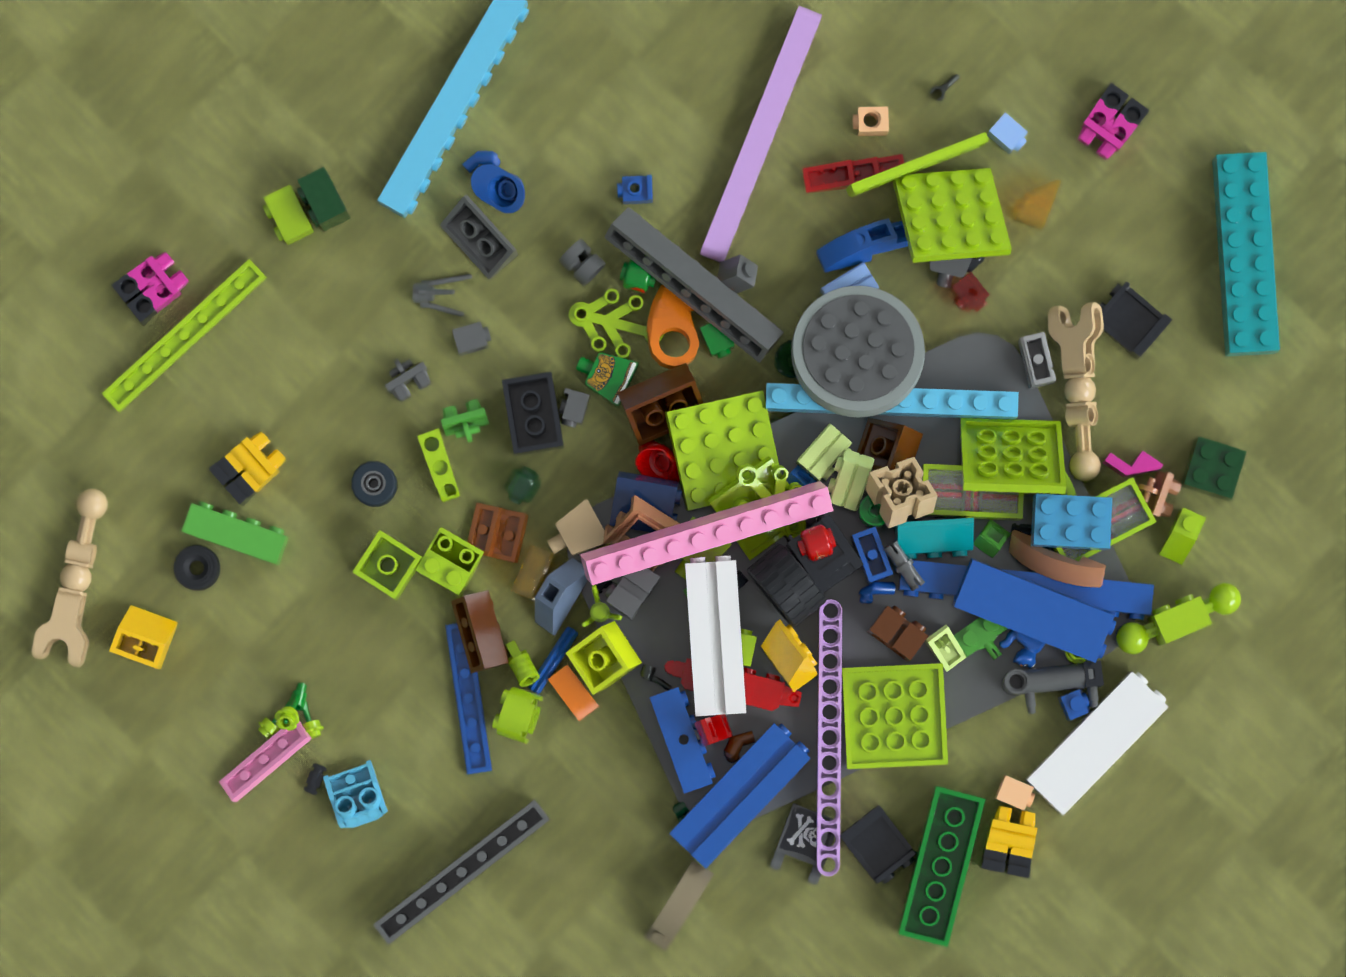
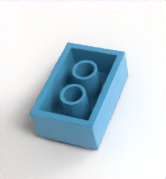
M1035 494L1032 506L1031 546L1088 550L1110 549L1112 498Z

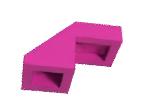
M1144 451L1137 455L1131 466L1112 453H1109L1102 462L1122 477L1158 471L1163 466L1162 463Z

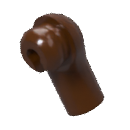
M753 731L730 737L724 748V756L728 762H737L740 759L739 753L742 746L755 743Z

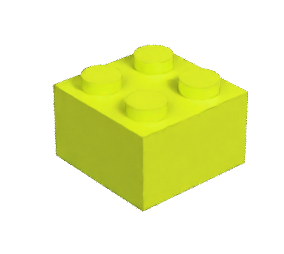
M615 621L601 626L566 652V655L593 695L607 689L642 663Z

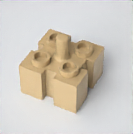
M915 457L897 462L895 469L891 471L886 466L869 472L865 490L874 505L881 504L879 513L888 528L907 522L909 515H913L917 519L934 512L938 495L929 480L922 482L923 470Z

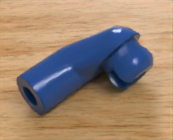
M479 150L462 165L471 173L481 164L499 166L500 159L494 151Z
M873 582L861 588L858 594L860 595V602L862 604L872 603L873 595L875 594L893 595L896 589L895 583Z

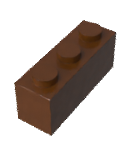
M489 590L452 600L451 604L471 673L509 663L507 650L503 644L500 625L496 619L493 608L494 604L490 598Z

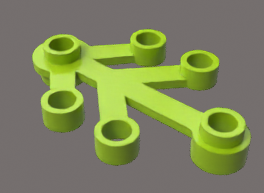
M608 289L604 296L590 304L585 302L575 303L569 310L570 321L575 326L584 328L595 352H603L606 349V341L603 337H599L592 323L603 326L616 348V355L620 358L625 359L629 357L631 350L629 345L623 342L616 329L644 336L648 342L647 326L620 320V318L630 312L642 309L643 299L639 295L631 296L627 303L606 315L595 312L608 304L613 305L619 301V293L615 289ZM611 292L617 295L614 301L607 299V295ZM633 299L640 300L641 304L639 307L631 305ZM579 310L586 312V316L582 319L576 315ZM664 334L660 337L659 343L662 341ZM597 340H601L604 343L601 349H597L594 346ZM624 346L628 349L626 355L618 353L620 347Z
M743 464L737 469L736 478L742 485L751 486L761 498L772 496L758 480V472L752 465ZM777 465L772 469V476L775 479L774 495L785 492V482L789 473L782 465ZM745 470H749V475L742 477V473ZM779 470L784 471L781 477L776 476ZM793 482L788 486L787 491L795 487H801V485ZM744 499L738 500L734 507L748 502ZM806 521L796 522L794 528H789V525L770 531H783L787 537L791 535L795 538L806 529Z

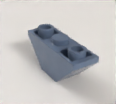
M571 558L547 576L535 596V623L552 635H556L587 582L581 562Z

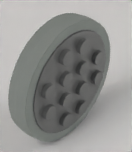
M848 286L824 294L806 309L793 334L791 355L796 377L801 387L813 401L833 413L858 418L875 416L891 410L910 394L923 370L925 347L923 334L917 319L911 310L898 298L873 287Z

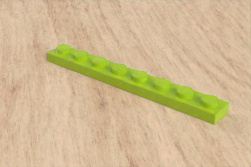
M248 259L112 383L102 395L120 413L264 282L267 277Z

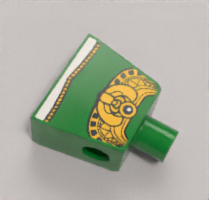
M599 352L595 362L581 356L575 370L588 375L585 381V386L616 408H619L621 402L617 392L629 387L639 365L635 361Z

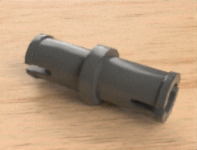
M897 540L883 549L896 566L895 571L901 573L911 591L925 583L913 566L914 561L912 558L908 559Z

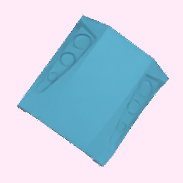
M371 760L366 761L364 765L330 777L328 775L323 776L340 828H355L375 821L388 812Z

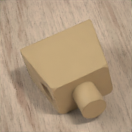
M587 499L555 523L560 534L547 540L554 554L568 547L572 556L606 545L603 544L605 530Z

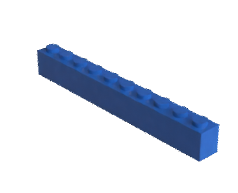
M913 560V566L925 581L923 585H919V588L911 591L901 573L899 574L898 591H904L903 596L918 597L919 593H927L930 599L943 600L944 595L954 596L955 599L967 566ZM1001 569L1112 613L1115 617H1119V613L1129 614V619L1144 620V616H1149L1152 612L1154 585L1103 580L1101 587H1083L1056 581L1039 573Z

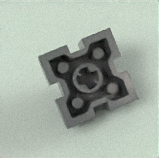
M647 568L611 579L610 581L613 584L605 594L608 597L606 600L607 604L632 621L659 583L660 576Z

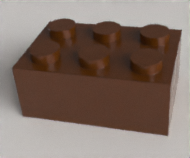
M686 363L617 392L639 446L669 433L665 412L703 404L695 379Z

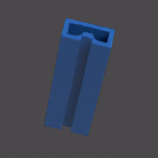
M973 558L969 561L964 578L952 604L955 608L1096 663L1098 658L1102 659L1107 647L1104 644L1106 636L1113 633L1116 621L1113 620L1115 616L1112 613Z
M774 723L669 833L705 869L811 759L807 755L810 750L800 741L795 744L789 738L792 733L783 724L777 726Z

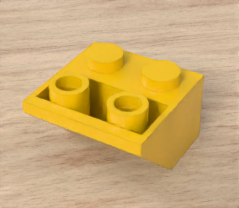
M130 605L118 626L109 652L156 669H161L178 622Z
M778 620L764 640L761 648L792 691L795 692L818 675L814 668L817 662L812 657V653L807 646L800 641L790 624L785 626L781 620Z

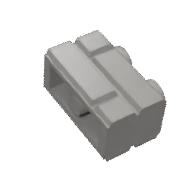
M1045 332L1020 337L1018 345L1029 388L1053 384L1056 381L1054 370L1051 369L1053 365Z

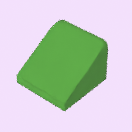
M990 519L973 544L993 558L1011 533Z

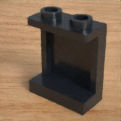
M1126 281L1123 286L1118 283L1109 293L1112 298L1107 304L1104 302L1100 304L1103 313V331L1138 360L1173 319L1166 313L1162 315L1130 287V283Z
M880 805L874 807L840 834L842 841L876 884L880 882L883 885L896 876L893 872L901 866L905 869L915 861L913 856L917 852L910 846Z

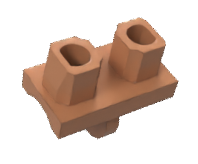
M1157 471L1155 478L1149 477L1147 485H1138L1139 490L1144 492L1143 497L1155 517H1170L1172 514L1173 505L1165 502L1167 494L1177 496L1182 486V483L1173 478L1174 474Z

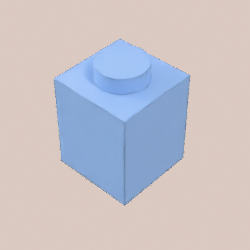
M1005 112L989 130L987 136L1010 154L1013 150L1018 152L1027 142L1024 137L1028 131Z

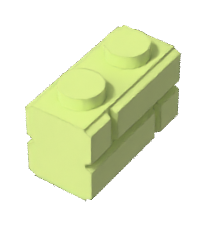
M829 423L798 458L796 463L817 482L822 478L826 481L834 472L832 466L837 462L838 456L843 458L845 451L851 450L849 447L852 442Z
M846 450L843 458L838 456L834 471L838 472L836 479L831 477L828 485L832 504L844 506V508L853 511L858 510L869 472H871L874 459L872 457L860 455L851 450Z

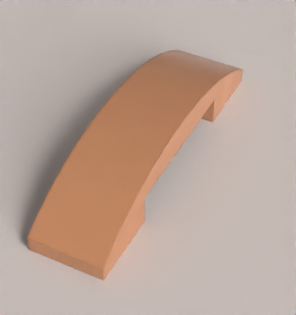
M1016 530L1012 531L1009 553L1029 569L1067 584L1083 587L1102 586L1106 565L1084 556L1079 561H1076L1043 547L1031 546V536Z

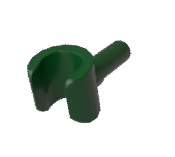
M678 802L673 806V812L680 822L684 818L683 815L687 814L689 810L684 802Z

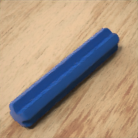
M571 627L565 629L538 670L540 678L532 685H529L528 688L536 694L541 693L548 682V678L552 676L578 636L576 630Z

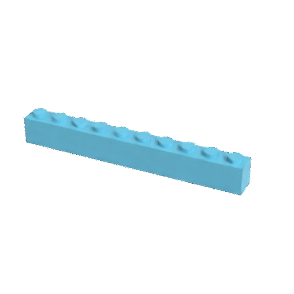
M527 0L492 1L377 200L380 205L403 218H406L408 214H413L418 205L417 197L420 192L423 194L426 192L431 182L428 178L432 171H438L443 162L441 158L445 149L449 151L456 139L453 137L457 128L462 129L466 123L468 116L465 114L469 107L474 108L480 98L478 94L482 85L486 87L493 75L490 72L494 64L499 65L503 59L505 52L502 50L506 43L511 44L517 34L515 30L519 21L522 23L525 21L529 13Z
M766 384L765 401L768 411L836 414L824 409L813 401L800 384ZM913 388L901 403L891 410L878 415L1015 420L1018 417L1019 392Z

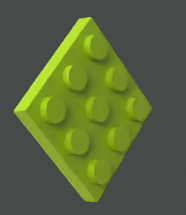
M768 456L754 466V468L758 472V480L774 495L775 479L772 476V469L776 464ZM780 470L776 474L777 477L782 476ZM749 471L743 474L742 477H747L749 475ZM736 479L711 497L708 502L717 513L733 508L738 500L744 499L749 503L762 498L751 486H744ZM787 480L785 482V491H787L789 486ZM796 523L790 524L789 528H794ZM767 531L737 540L736 542L747 558L751 560L785 534L783 531Z

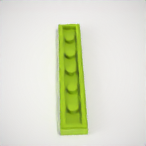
M986 132L865 178L850 184L846 188L849 197L856 196L902 177V175L915 173L985 145L989 138Z

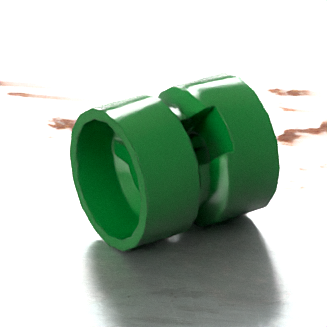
M869 495L860 503L858 516L865 526L880 528L885 525L879 513L881 504L874 505Z

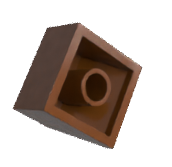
M868 417L857 453L874 459L871 471L886 466L891 471L895 469L897 462L916 457L923 434L905 425Z

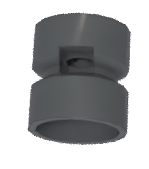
M579 239L562 255L559 262L568 271L573 270L576 280L582 286H585L604 268L606 263L597 254H591V247L583 239Z

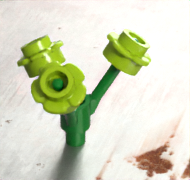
M301 682L297 683L296 690L292 692L291 698L281 710L275 713L272 721L267 717L261 722L258 721L260 725L258 731L270 739L281 729L294 730L297 727L296 724L299 723V714L296 711L298 710L303 711L306 723L302 725L311 738L314 739L321 736L320 731L324 727L321 726L319 720L312 721L308 711L307 694L305 693L307 685Z

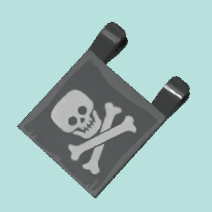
M793 803L772 858L771 869L779 870L784 856L788 855L813 865L808 882L813 885L819 882L821 873L816 866L817 812ZM821 814L822 818L825 821H831L833 819L831 817ZM825 832L821 837L822 844L824 846H831L835 837L832 832ZM824 858L821 862L822 870L827 858Z

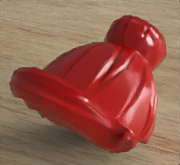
M655 440L639 446L635 465L642 475L680 481L675 456L671 449Z

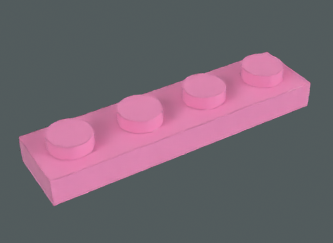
M300 721L296 724L297 727L294 730H279L219 781L231 801H239L312 739Z

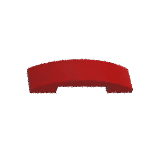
M725 714L708 717L694 723L703 747L733 736Z

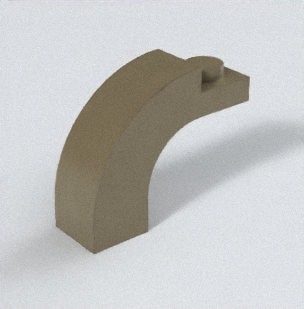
M692 860L644 938L666 951L714 874Z

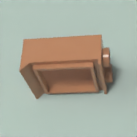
M634 495L631 498L629 512L627 514L623 511L619 512L614 528L609 524L606 525L603 544L610 543L612 545L631 539L625 533L638 519L657 531L680 523ZM659 565L650 567V570L654 571Z

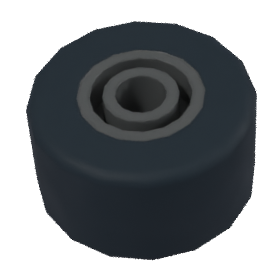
M368 461L361 464L354 471L351 479V488L355 497L361 503L370 507H381L388 504L394 498L397 491V479L394 472L386 464L379 461Z

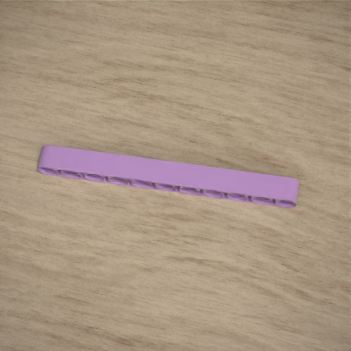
M802 6L798 7L700 255L717 262L725 261L819 26L822 14Z
M832 599L826 600V603L819 607L816 866L818 871L824 876H833L840 867L842 607L839 602ZM828 604L834 605L837 608L836 617L827 618L823 613L824 607ZM828 629L834 630L837 634V640L831 644L823 639V633ZM829 654L835 656L837 660L836 666L832 669H828L823 665V658ZM826 680H833L836 683L837 688L833 694L824 692L822 686ZM826 705L835 707L836 716L833 719L829 720L823 716L822 710ZM826 730H831L836 734V741L832 745H827L822 740V735ZM830 755L836 760V766L832 770L823 768L822 760L825 756ZM826 781H832L836 787L834 794L830 796L822 792V785ZM827 806L834 808L836 813L831 821H825L821 815L823 808ZM825 832H832L834 834L835 842L833 845L824 846L822 844L821 837ZM827 857L835 861L834 869L829 872L823 871L821 868L822 860Z

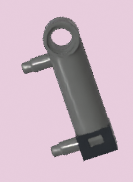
M1101 660L1096 661V663L1089 661L1080 664L1014 669L1004 675L1002 679V687L1007 694L1011 696L1025 694L1028 714L1036 713L1035 693L1082 688L1088 691L1090 707L1096 708L1098 707L1099 700L1097 688L1104 686ZM1011 676H1017L1021 679L1022 686L1020 689L1011 687L1009 683Z

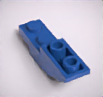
M888 218L850 231L816 250V254L826 273L869 262L872 260V255L907 247L908 242L903 222L891 223Z

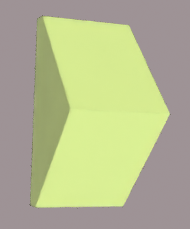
M947 625L942 626L925 640V644L939 663H943V668L946 672L967 658Z

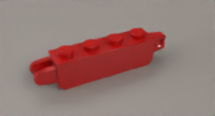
M687 658L686 663L674 660L667 661L666 665H664L665 672L682 678L681 685L683 688L694 692L692 659ZM743 667L746 705L774 711L779 708V705L799 707L802 692L797 690L793 692L790 687L785 686V682L780 681V676L766 673L765 677L756 675V670Z

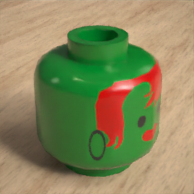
M630 259L629 262H624L619 278L620 281H623L624 288L639 293H645L649 287L654 288L656 282L654 277Z

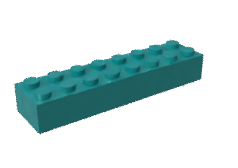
M1267 152L1219 154L1212 159L1225 357L1275 354L1280 351Z

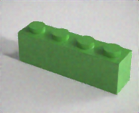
M199 501L198 505L191 503L181 532L279 566L289 537L283 535L285 530L271 525L269 530L259 527L261 522L248 517L246 521L236 519V513L223 509L222 513L213 511V505Z

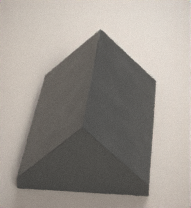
M467 195L462 197L440 224L442 229L489 280L518 255L514 246Z

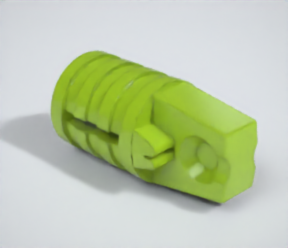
M515 640L507 643L506 647L511 655L508 658V664L516 676L521 687L532 685L540 678V675L533 665L527 650L525 649L520 652Z

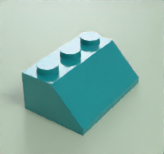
M974 518L911 521L894 526L895 540L898 541L908 559H917L918 554H927V558H942V553H952V557L968 556L967 552L973 550Z

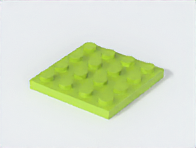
M991 168L907 174L893 181L912 263L1010 255L1012 248Z
M763 390L665 412L687 511L710 506L708 500L737 479L736 471L741 465L750 464L754 467L768 456L774 461L776 466L779 465Z
M960 418L963 491L1066 493L1061 421Z
M943 663L842 668L847 769L948 764Z

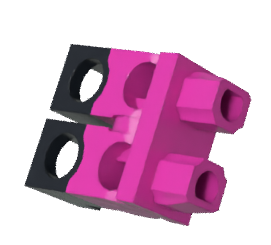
M1112 82L1082 124V130L1077 138L1078 141L1087 147L1094 137L1103 142L1096 153L1105 160L1112 156L1114 152L1120 150L1150 111L1134 98H1131L1117 118L1114 117L1129 95Z
M167 252L158 255L156 258H153L151 255L146 261L111 285L143 326L175 298L182 295L180 290L189 282L181 270L170 278L167 276L165 271L175 264Z

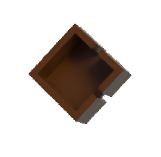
M894 605L891 608L886 606L867 633L905 661H911L928 638V635L924 633L926 628L915 620L912 623L904 618L906 613Z

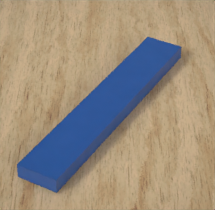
M457 623L445 625L467 775L492 771L478 672L471 673Z

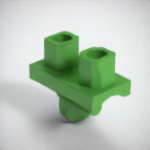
M478 399L465 403L466 413L458 414L456 406L443 408L441 423L446 436L453 434L456 435V438L466 436L468 443L473 442L472 434L481 432L479 427L489 425L485 409L481 407Z

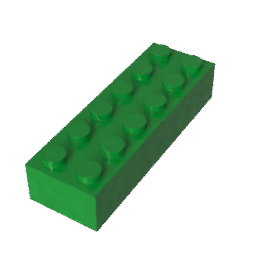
M934 786L897 934L948 947L986 799Z

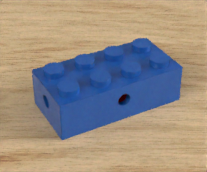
M677 687L650 697L684 794L713 784L711 778L716 777L711 762L705 763L703 754L707 753V750L702 746L701 740L696 738L694 730H697L694 724L696 720L694 714L689 716L686 706H689L690 703L685 690L680 692ZM681 735L688 737L687 744H680L679 737Z

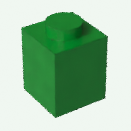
M711 323L700 327V333L711 358L717 356L718 359L732 354L731 349L735 348L732 340Z

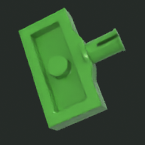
M979 617L956 633L954 637L966 657H969L977 650L986 648L990 656L995 660L1002 653L996 647L994 641L1008 628Z

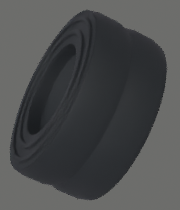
M192 545L181 550L176 556L173 565L177 581L183 587L193 591H202L213 586L220 575L221 568L217 555L209 548L201 545ZM194 561H201L204 565V570L200 575H193L190 571V566Z

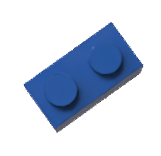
M876 526L850 537L856 554L864 564L862 570L868 584L893 575Z

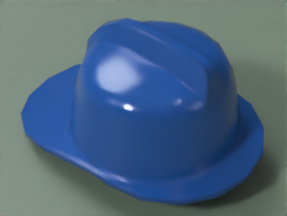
M493 164L481 165L472 173V189L475 195L482 201L503 213H514L523 206L525 189L522 180L517 175L509 173Z

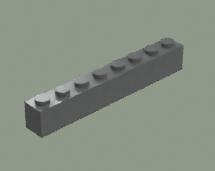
M628 207L611 224L604 237L756 361L760 363L777 344L784 333L781 329L681 250L679 246L666 238L658 229H655L638 213H635Z
M533 800L374 923V927L388 945L550 821V817L537 800Z

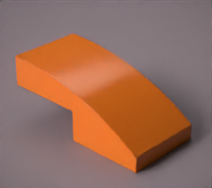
M568 664L548 678V681L579 722L599 707Z

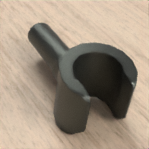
M955 74L941 87L935 86L931 89L930 95L935 90L942 91V96L936 102H941L945 98V92L960 78L959 75Z
M643 664L640 671V676L643 679L657 683L667 691L672 688L670 684L654 676L655 667Z

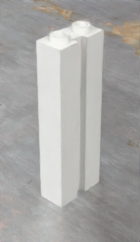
M731 555L715 556L716 562H705V557L690 558V563L685 564L695 716L746 713L736 560H731Z
M1129 672L1098 703V707L1094 708L1025 779L1060 815H1064L1168 708L1164 703L1167 699L1158 690L1153 692L1147 686L1148 680L1139 672L1136 674Z

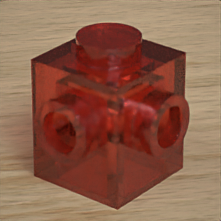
M972 272L950 289L956 297L953 299L954 303L961 311L966 310L968 314L972 310H975L977 313L988 304L986 299H988L990 294Z

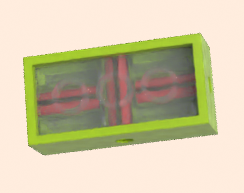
M922 465V482L929 480L938 495L934 512L924 517L1013 521L1023 519L1024 493L963 491L962 465Z
M1133 477L1096 496L1112 498L1110 546L1156 523ZM1052 548L1055 553L1079 561L1083 556L1088 558L1102 551Z

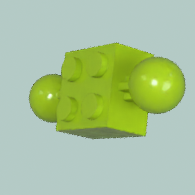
M1220 583L1212 588L1209 598L1202 600L1201 596L1194 598L1192 594L1175 600L1176 606L1170 608V605L1167 604L1152 610L1153 616L1147 618L1148 624L1142 626L1136 622H1129L1122 625L1116 635L1117 645L1127 654H1138L1146 648L1151 638L1156 637L1159 645L1167 644L1213 624L1209 617V614L1212 612L1221 615L1234 613L1241 604V594L1234 585Z

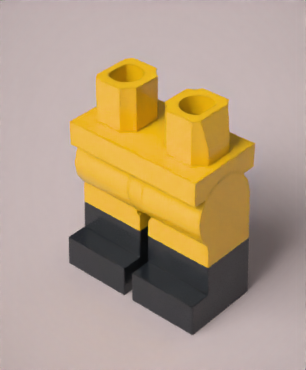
M262 431L252 438L246 437L226 456L208 468L242 506L280 472L278 468L286 460L285 456L278 449L274 450L268 457L261 451L271 442Z
M998 805L994 818L990 819L980 868L1004 873L1005 870L1006 874L1029 878L1038 829L1035 827V813L1021 810L1019 823L1010 822L1012 808ZM1008 849H1009L1008 858H1007V863H1005V861H1006V856H1007V851H1008Z

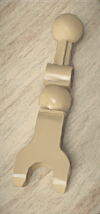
M1089 302L1083 305L1080 321L1076 326L1072 324L1069 311L1065 307L1053 306L1048 312L1049 334L1060 345L1064 379H1069L1064 389L1066 399L1070 402V404H1065V418L1069 427H1075L1077 452L1070 459L1069 468L1071 474L1080 481L1094 479L1099 474L1101 468L1099 457L1091 450L1090 426L1096 425L1098 421L1097 402H1092L1096 394V387L1090 378L1095 377L1094 343L1104 329L1102 308L1096 302Z
M95 488L84 490L76 500V508L82 516L77 539L70 540L67 545L64 563L68 564L60 573V582L63 588L58 587L51 619L41 625L35 632L32 655L36 659L46 658L53 643L62 640L68 646L69 664L78 668L84 664L89 647V639L81 627L87 593L84 591L91 583L89 568L93 569L97 553V546L91 544L96 519L102 517L108 508L105 494Z

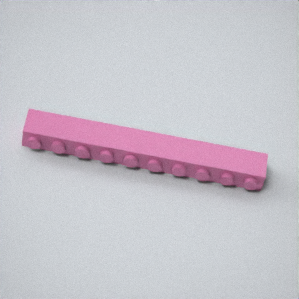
M821 481L589 551L580 554L586 579L591 585H595L832 512L833 507L828 487Z

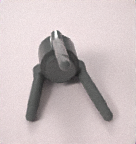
M459 275L430 281L422 280L421 283H414L413 303H420V308H430L463 317V312L433 304L430 301H434L435 295L455 294L453 289H435L434 285L471 279L472 275Z

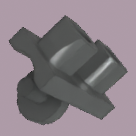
M398 358L393 361L397 367L390 370L389 374L392 378L400 373L402 375L385 384V387L390 394L393 393L400 402H403L412 396L406 387V384L414 380L420 390L431 385L429 375L427 374L429 370L424 362H421L406 372V369L413 366L411 360L408 359L401 364Z

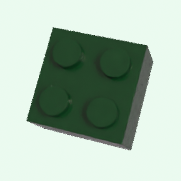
M325 167L297 180L300 187L296 188L305 206L310 204L311 209L307 211L316 228L321 226L325 232L351 219Z
M1198 436L1194 439L1181 481V487L1225 501L1232 500L1247 451Z

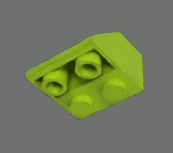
M440 527L415 571L461 597L473 577L484 551Z

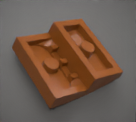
M476 503L467 542L484 551L483 556L518 564L529 515Z

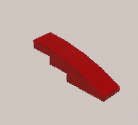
M898 154L881 158L872 157L855 161L846 160L802 168L806 193L846 189L850 184L904 164V155Z

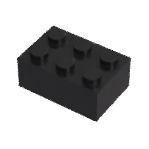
M552 372L503 379V392L515 457L563 449L564 442Z

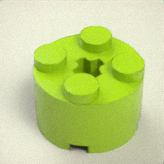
M512 687L510 691L505 689L500 700V704H503L501 713L495 715L492 728L497 729V735L527 744L529 739H526L528 733L533 734L541 711V707L537 706L538 700L543 701V697L516 687Z

